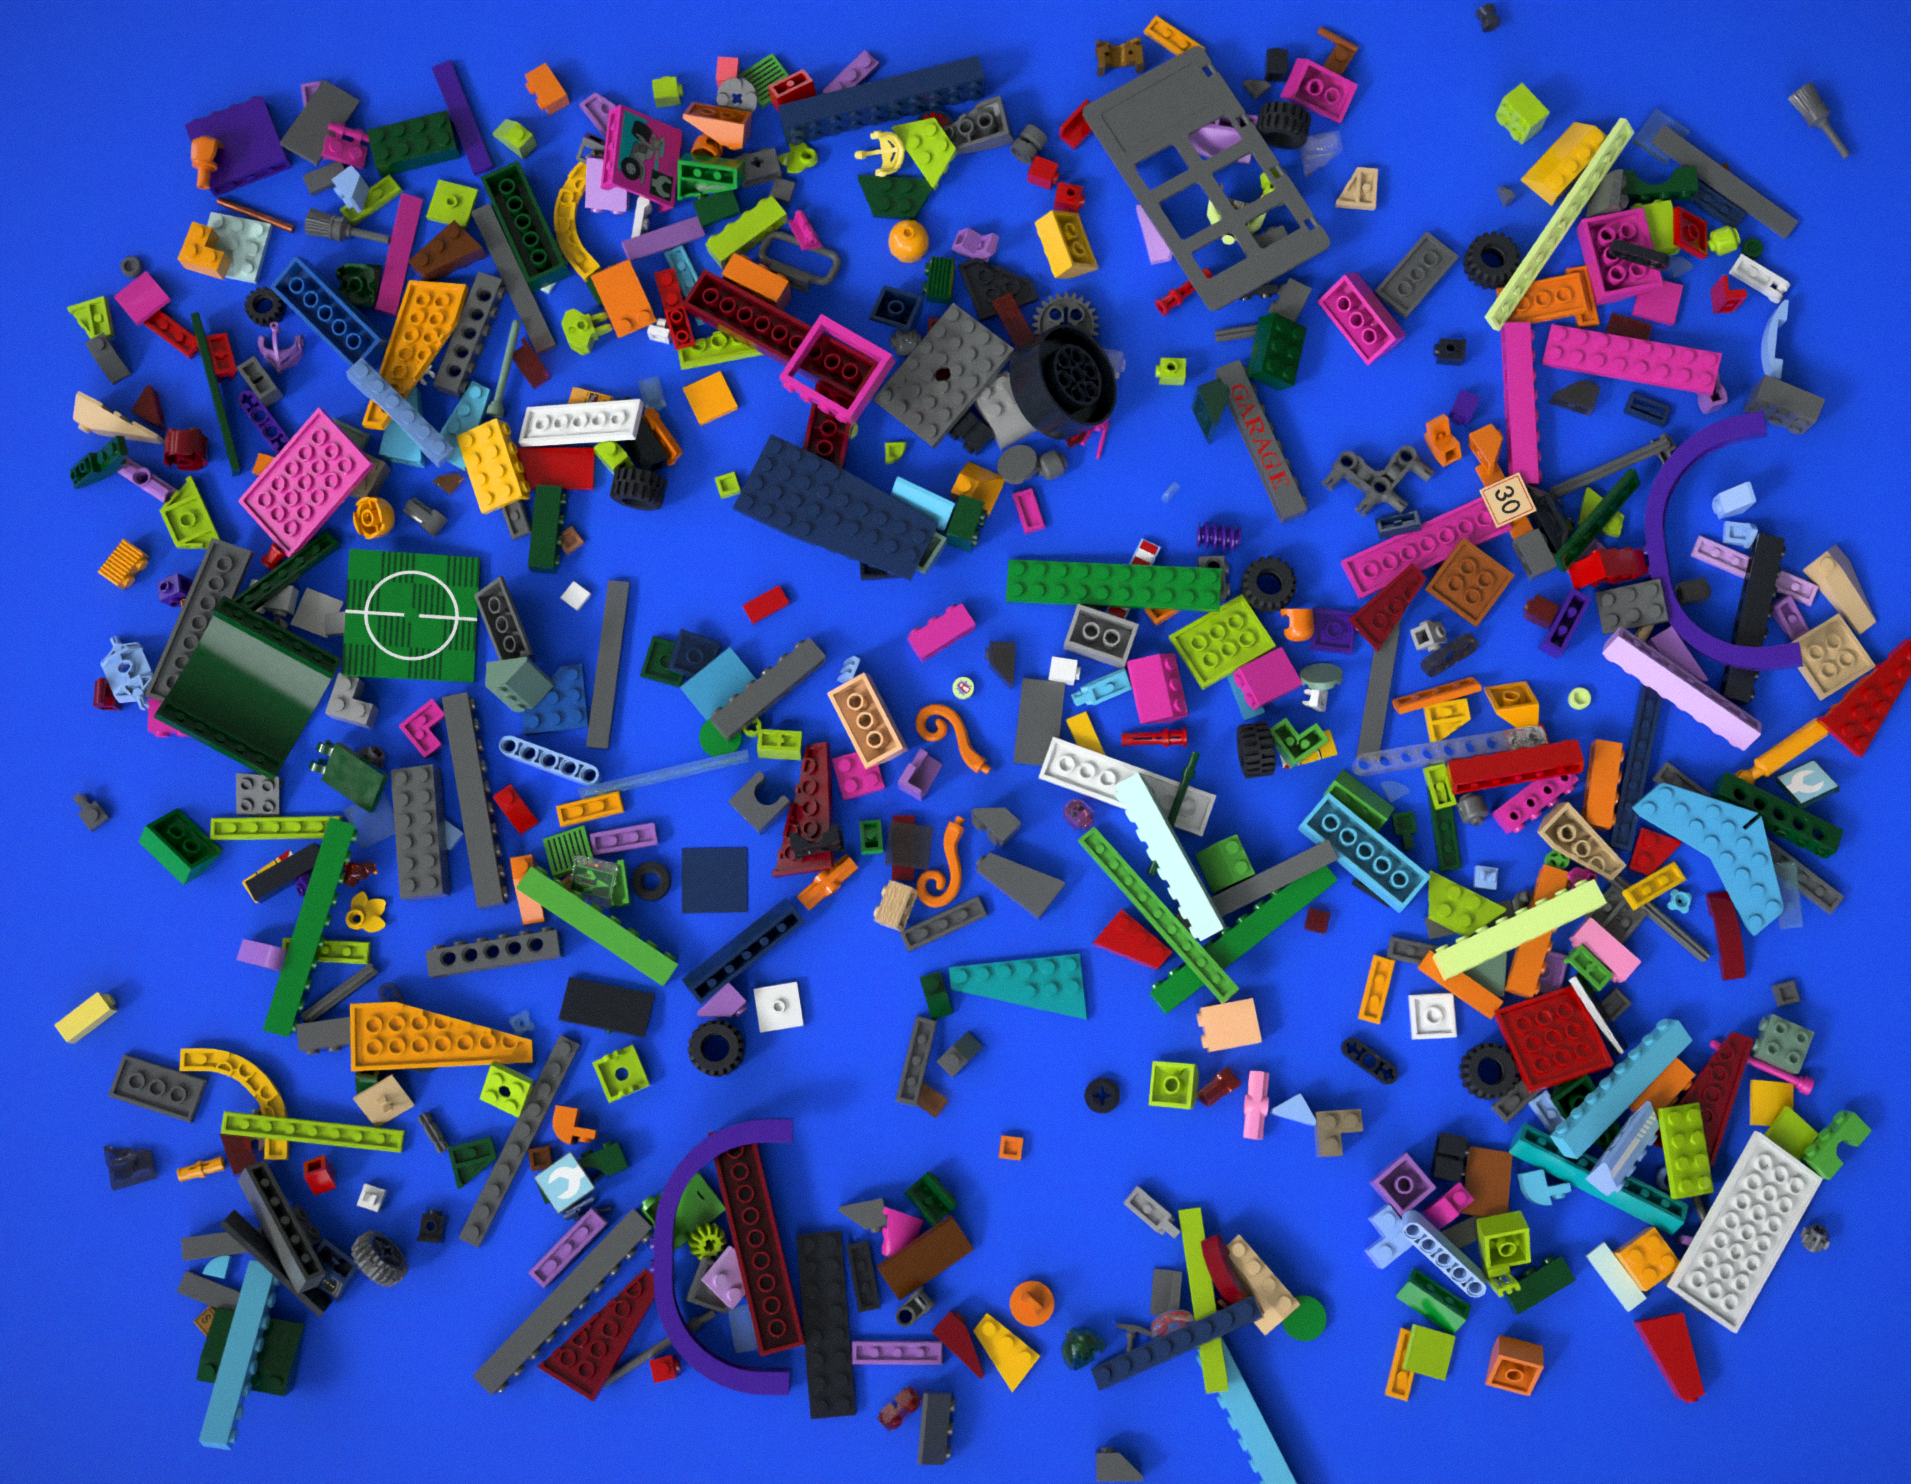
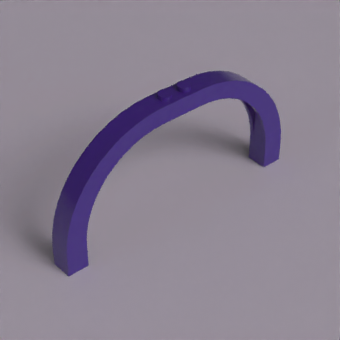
M1763 411L1742 414L1713 423L1688 438L1672 453L1660 469L1648 496L1645 511L1646 545H1643L1644 556L1649 558V565H1646L1648 570L1647 577L1652 578V580L1661 579L1669 623L1676 633L1689 646L1705 657L1729 667L1749 671H1775L1803 667L1800 643L1794 642L1766 647L1739 646L1719 640L1695 625L1680 607L1674 593L1665 539V517L1670 498L1677 484L1686 472L1700 459L1729 444L1768 436Z
M756 1118L741 1121L714 1132L697 1144L683 1158L670 1176L658 1205L654 1236L650 1238V1250H654V1259H650V1273H654L655 1301L661 1323L671 1343L688 1364L709 1380L723 1387L748 1394L789 1395L790 1368L750 1367L728 1361L709 1350L692 1333L680 1312L674 1288L675 1219L678 1205L688 1183L706 1163L719 1154L741 1145L763 1142L792 1143L793 1118Z

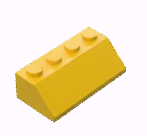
M1574 122L1521 178V181L1552 206L1581 176L1607 138V135L1596 126Z

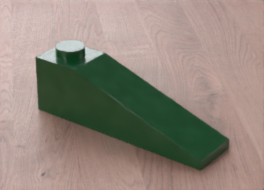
M1588 1074L1556 1085L1550 1099L1560 1116L1566 1120L1570 1116V1112L1577 1108L1596 1087ZM1615 1120L1594 1142L1604 1151L1621 1130L1617 1121Z

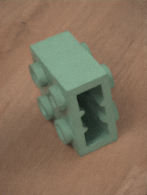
M1774 1014L1763 1017L1759 1023L1758 1029L1760 1032L1758 1037L1754 1038L1750 1056L1791 1074L1799 1073L1815 1032Z

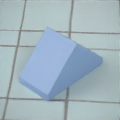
M1301 1093L1272 1108L1269 1113L1310 1126L1316 1125V1119Z

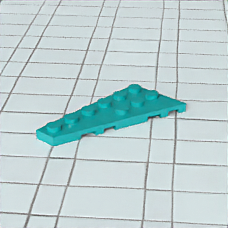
M1080 954L949 967L951 990L1087 1020Z

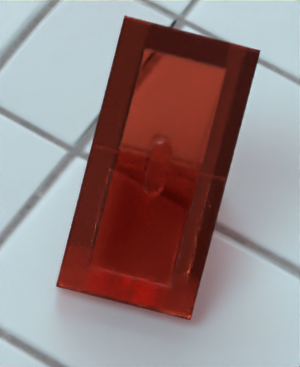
M147 385L132 407L131 412L137 418L162 431L167 430L158 393L151 385Z

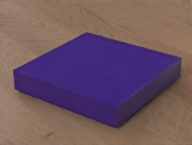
M1314 607V634L1310 639L1309 650L1352 655L1355 628L1348 620L1357 612Z

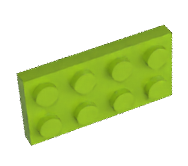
M1689 1103L1658 1108L1657 1114L1671 1199L1714 1193L1700 1104Z

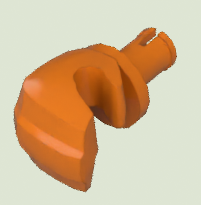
M209 135L194 138L191 145L192 167L198 170L196 187L203 190L210 189L211 172L218 169V164L213 162L217 148H224L223 143L219 139Z

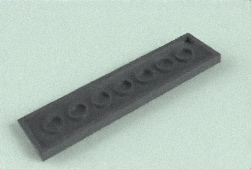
M215 538L211 539L145 696L163 702L201 640L213 617L212 613L223 595L232 600L236 597L254 555L252 551Z

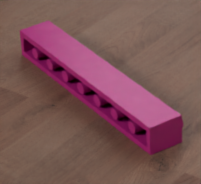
M1505 322L1501 328L1508 477L1519 472L1524 484L1537 487L1541 483L1542 472L1538 470L1541 452L1537 450L1540 433L1539 430H1536L1538 410L1535 409V402L1537 401V390L1534 389L1536 370L1533 369L1535 350L1532 349L1531 344L1534 340V330H1531L1530 322Z

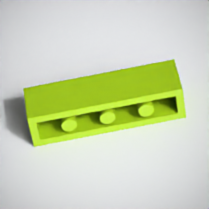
M772 195L768 198H763L752 210L745 211L737 221L727 224L718 235H712L707 243H705L707 251L723 270L733 253L738 255L745 254L763 241L768 233L776 231L788 222L787 213Z

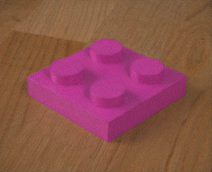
M857 752L832 759L844 801L885 790L879 766L876 765L865 769Z

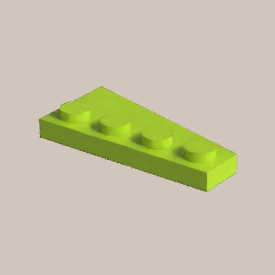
M720 330L714 332L713 336L695 340V346L678 350L681 370L764 355Z

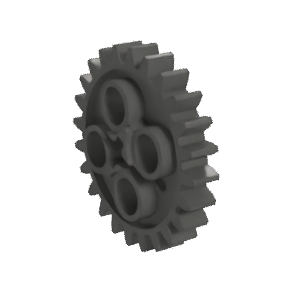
M1065 292L1064 297L1056 293V299L1048 296L1049 303L1041 302L1043 309L1036 308L1037 313L1040 315H1033V319L1038 322L1032 324V328L1037 329L1033 332V336H1037L1056 325L1063 324L1064 308H1067V324L1084 330L1092 337H1098L1099 333L1094 330L1099 329L1100 325L1094 322L1099 317L1092 316L1096 309L1088 308L1091 303L1090 301L1085 304L1082 303L1083 296L1077 300L1076 293H1073L1071 298L1068 297L1067 292ZM1057 311L1060 313L1061 318L1053 320L1049 314ZM1076 311L1081 314L1082 318L1076 321L1071 318L1070 314Z

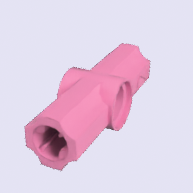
M1250 1071L1248 1092L1245 1095L1243 1110L1245 1114L1243 1138L1263 1139L1264 1120L1267 1116L1269 1097H1267L1269 1073L1261 1071Z

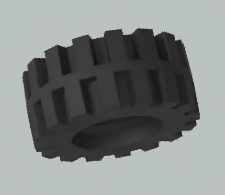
M263 286V289L257 287V291H250L251 295H247V301H244L245 311L256 325L270 327L272 322L282 320L281 315H285L284 309H286L284 301L271 288L268 289L266 286ZM266 300L273 302L269 312L258 313L257 308L261 302Z

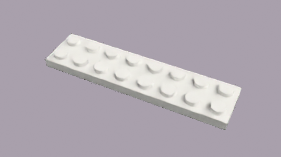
M1055 737L1052 738L1038 777L1047 782L1127 810L1128 808L1125 803H1120L1114 791L1117 790L1115 785L1136 773H1141L1167 818L1180 782ZM1188 786L1174 828L1202 837L1216 795Z

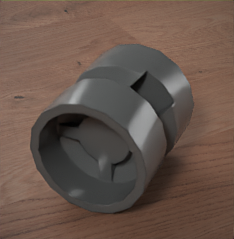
M1030 124L1020 133L1021 138H1016L1010 146L1011 153L1019 161L1028 165L1032 163L1038 154L1037 151H1041L1048 142L1046 135L1036 126Z

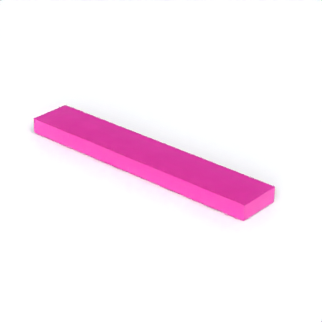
M405 193L401 194L375 311L394 317L397 313L423 199Z

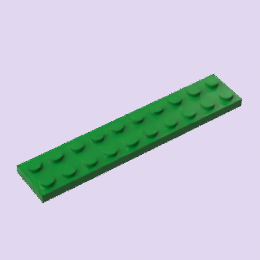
M1009 559L1006 603L1070 606L1080 604L1092 607L1220 612L1222 568Z

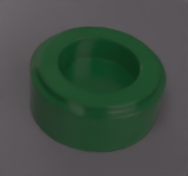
M1749 238L1742 244L1740 252L1751 260H1756L1763 252V245L1758 239Z

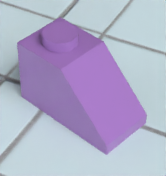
M728 982L696 1013L701 1018H733L735 1015L738 1018L747 1010L745 1006L748 1002Z

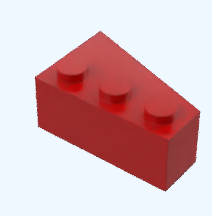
M1631 547L1620 550L1617 548H1611L1606 551L1603 549L1590 552L1591 556L1573 563L1568 569L1575 590H1580L1590 584L1592 587H1597L1599 582L1613 584L1630 581L1648 573L1642 550L1632 549Z

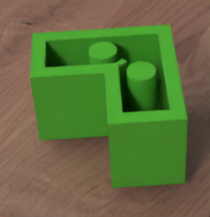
M1287 718L1270 728L1274 747L1290 769L1324 747L1329 741L1317 723L1300 735Z

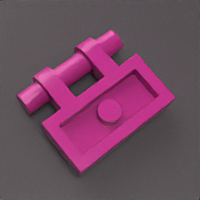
M329 122L328 130L334 131L335 135H326L322 156L362 169L365 164L368 148L361 146L360 141L368 143V134L363 133V130L358 128L354 130L345 127V124L340 122L338 124ZM342 135L352 137L353 142L343 140Z

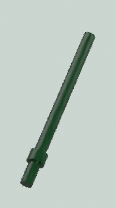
M1194 751L1190 755L1187 766L1183 768L1181 774L1183 777L1167 818L1172 828L1174 827L1191 779H1194L1196 773L1195 767L1200 754ZM1151 861L1147 874L1156 875L1157 868L1159 867L1157 861Z

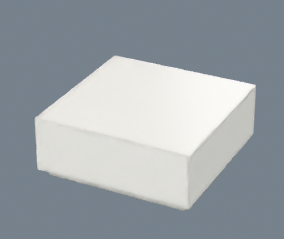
M573 581L560 598L579 611L591 594Z

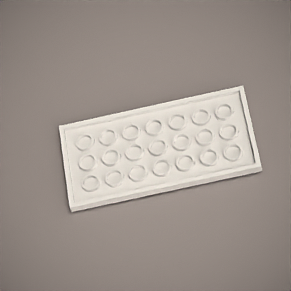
M1754 1131L1667 1287L1722 1326L1737 1334L1823 1178L1762 1133Z

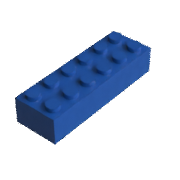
M295 255L270 286L350 367L360 358H363L372 367L386 351L389 339L307 259Z

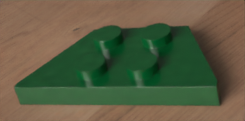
M857 175L858 183L862 188L873 218L915 220L919 210L925 205L928 196L933 190L927 179Z

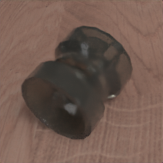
M1493 3L1486 4L1475 12L1477 19L1481 21L1480 26L1484 33L1493 31L1502 24L1500 17L1495 13L1496 8Z

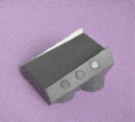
M1624 169L1614 170L1605 175L1589 199L1586 218L1622 212L1626 208L1629 200L1628 195L1623 193V188L1626 185Z

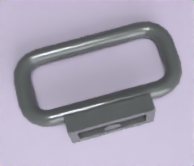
M783 231L768 233L759 247V259L763 264L770 267V272L784 275L788 279L791 288L807 294L811 288V283L821 286L832 283L841 267L840 256L835 251L823 246L809 250L832 259L833 265L825 277L816 276L769 258L766 252L774 239H780L800 247L795 236Z

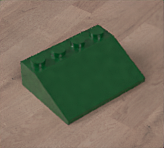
M216 1308L200 1357L196 1380L215 1384L235 1310ZM270 1317L269 1327L267 1330L264 1329L262 1336L264 1338L263 1349L261 1352H258L256 1358L258 1361L257 1371L254 1375L252 1374L250 1380L252 1391L284 1397L293 1391L305 1323Z

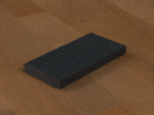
M569 977L558 1020L645 1038L655 994Z

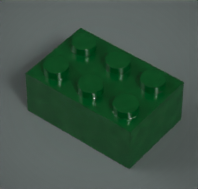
M1276 312L1259 317L1246 376L1278 391L1294 387L1307 328Z

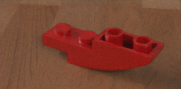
M670 268L655 272L654 276L675 351L695 346L688 315L682 304L684 301L675 269Z

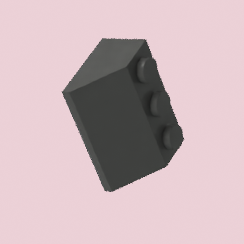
M924 1390L917 1465H945V1459H950L951 1445H947V1436H952L953 1422L949 1421V1414L954 1412L955 1398H951V1392Z

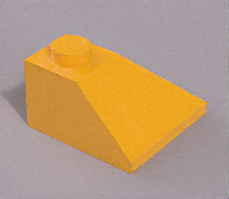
M968 461L959 473L951 490V500L958 502L960 494L983 501L985 502V510H987L986 515L989 516L1005 481L1000 475Z
M1526 681L1484 687V692L1496 714L1517 729L1538 725L1539 703Z

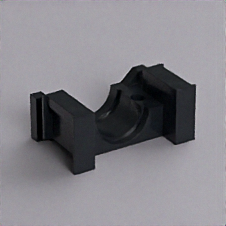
M839 824L830 825V829L827 832H823L822 839L815 844L808 843L804 836L800 837L797 832L789 833L791 851L795 853V860L804 859V856L827 851H845L842 830H840Z

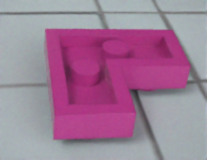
M433 699L429 700L398 725L425 759H428L443 746L430 730L445 718L444 712Z

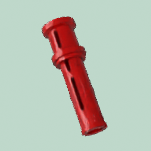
M1208 268L1202 270L1207 278L1213 277ZM1188 280L1179 288L1170 289L1168 294L1162 299L1155 300V306L1163 316H1166L1172 308L1180 306L1183 299L1196 290Z
M1164 728L1162 732H1121L1122 746L1163 744L1165 748H1168L1169 745H1183V747H1187L1186 728H1182V730H1168V728ZM1180 736V738L1171 739V737ZM1152 737V739L1133 740V738Z

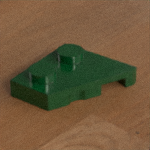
M493 1136L448 1147L457 1189H461L498 1157Z

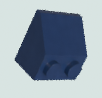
M883 285L869 320L909 332L916 328L922 315L923 297Z

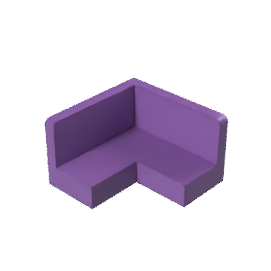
M920 748L913 762L907 765L898 780L899 789L922 801L942 768V763L929 757L928 752Z

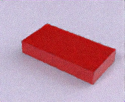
M780 585L742 605L754 625L787 607L790 603Z

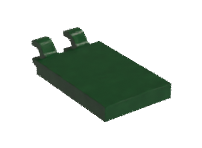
M326 740L325 744L318 742L316 750L322 754L329 755L330 758L328 763L321 758L318 759V762L311 760L309 769L323 774L321 780L367 812H375L389 774L341 742L335 743V745L329 740Z

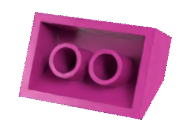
M1156 654L1127 661L1140 724L1172 723L1189 716L1175 654Z

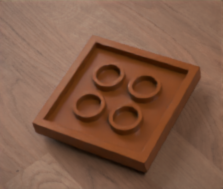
M1462 537L1424 590L1471 625L1477 627L1515 575Z

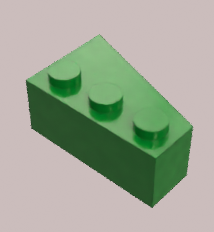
M685 153L678 159L677 200L737 189L745 182V161Z

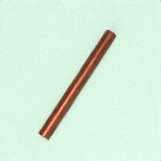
M222 197L217 199V205L256 220L270 223L272 226L290 233L295 231V225Z

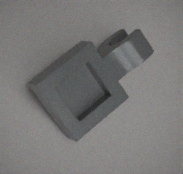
M80 792L72 797L78 806L82 808L78 815L90 831H95L111 819L98 801L90 803L88 798Z

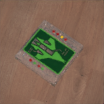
M575 855L568 891L571 893L574 890L585 897L583 901L586 903L610 907L619 864Z

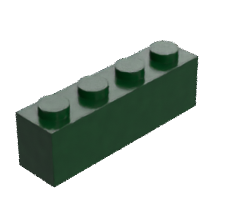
M536 485L528 568L531 572L557 574V567H561L559 547L563 546L564 537L560 533L562 526H565L566 515L563 514V509L568 503V495L562 486Z

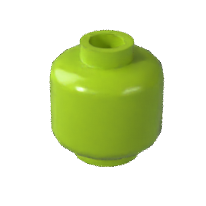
M1729 225L1713 230L1710 233V240L1707 241L1710 252L1715 251L1718 256H1723L1737 250L1738 244L1741 243L1736 228H1731Z

